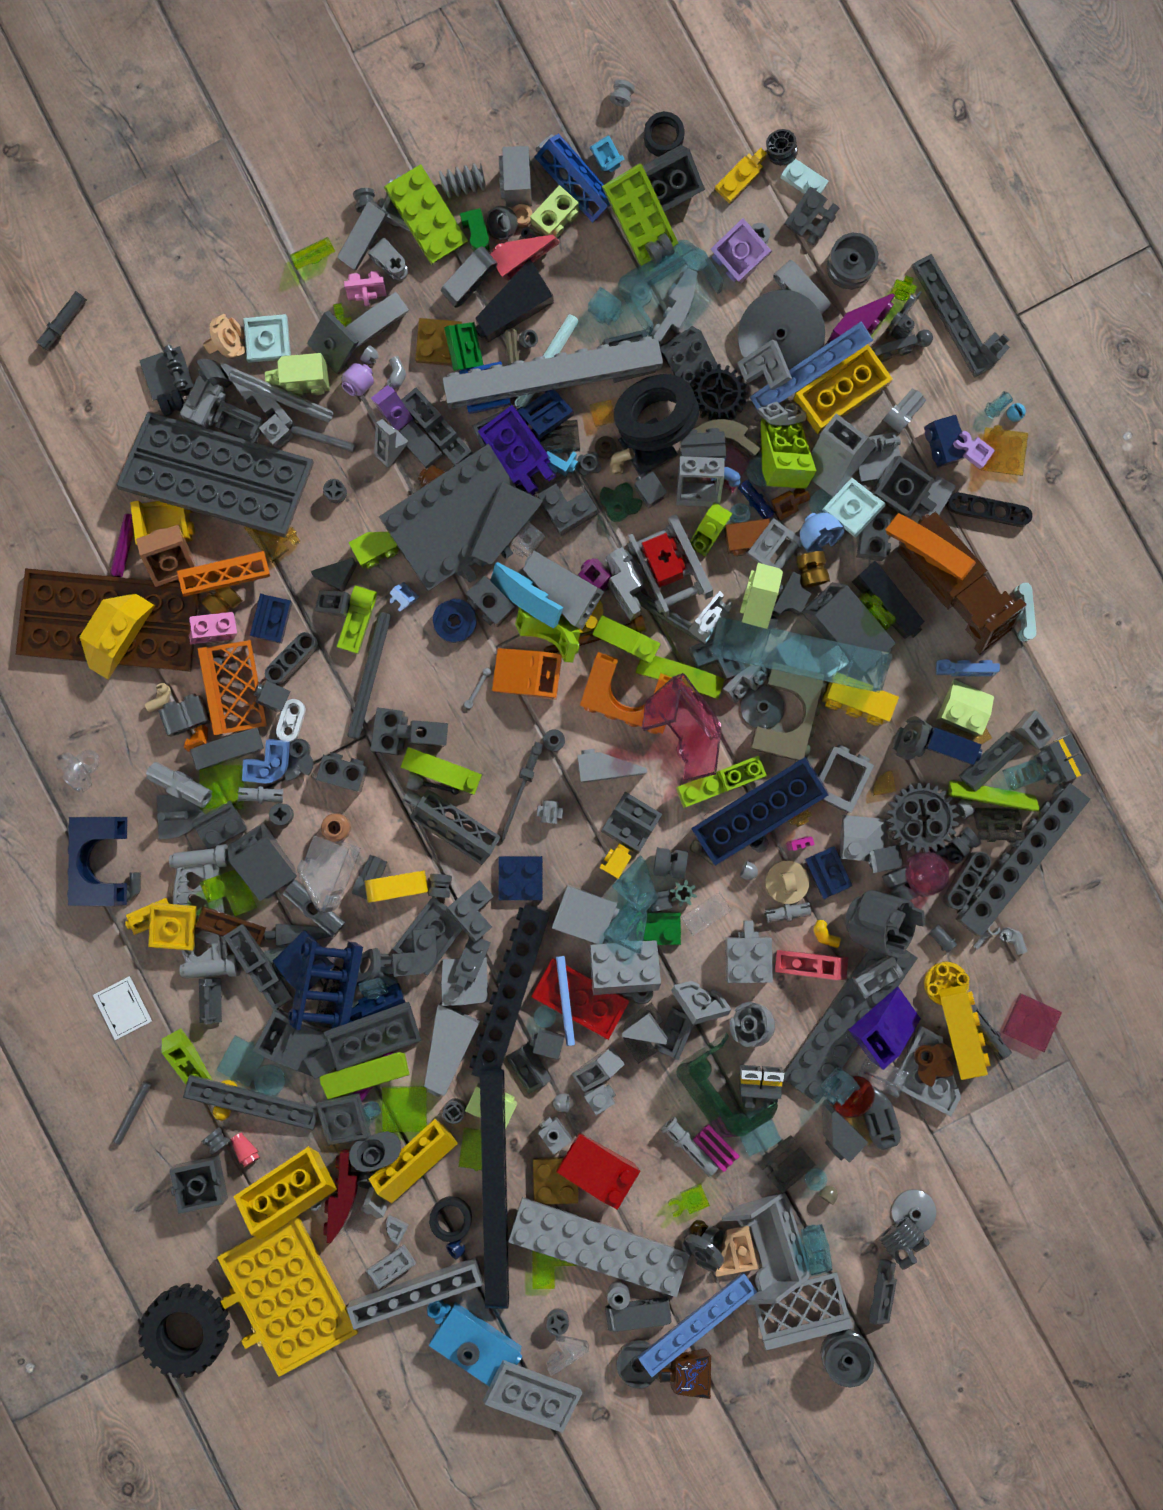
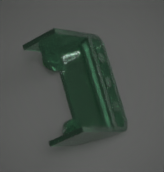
M727 1032L683 1060L677 1067L676 1073L717 1134L723 1138L745 1136L771 1120L776 1113L778 1104L776 1102L751 1118L742 1113L732 1114L708 1080L712 1067L706 1058L724 1046L729 1037Z

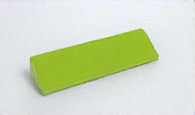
M949 781L947 795L950 797L1030 812L1039 811L1035 795L983 785L975 792L962 781Z
M398 1052L320 1076L319 1079L329 1100L410 1074L405 1053Z

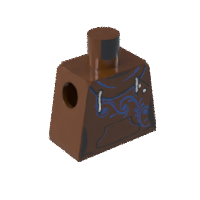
M706 1348L681 1353L671 1362V1368H663L659 1371L660 1383L670 1382L671 1389L677 1395L711 1399L710 1353Z

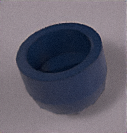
M461 1240L449 1242L446 1245L448 1253L455 1260L461 1257L465 1251V1245L461 1247L459 1244Z

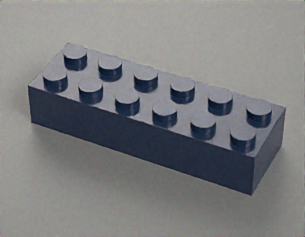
M805 756L691 829L716 866L829 796V792Z

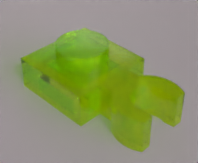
M701 1183L681 1191L682 1199L672 1198L668 1201L669 1206L673 1204L679 1206L677 1211L672 1212L673 1217L680 1216L685 1209L688 1210L689 1214H692L710 1206Z

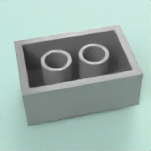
M657 941L590 945L593 995L659 991L661 978Z

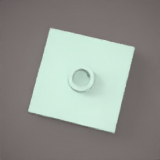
M286 314L243 318L246 359L248 363L279 360L281 356H291L288 317Z
M851 478L822 511L823 513L833 515L844 529L856 538L885 507V503Z

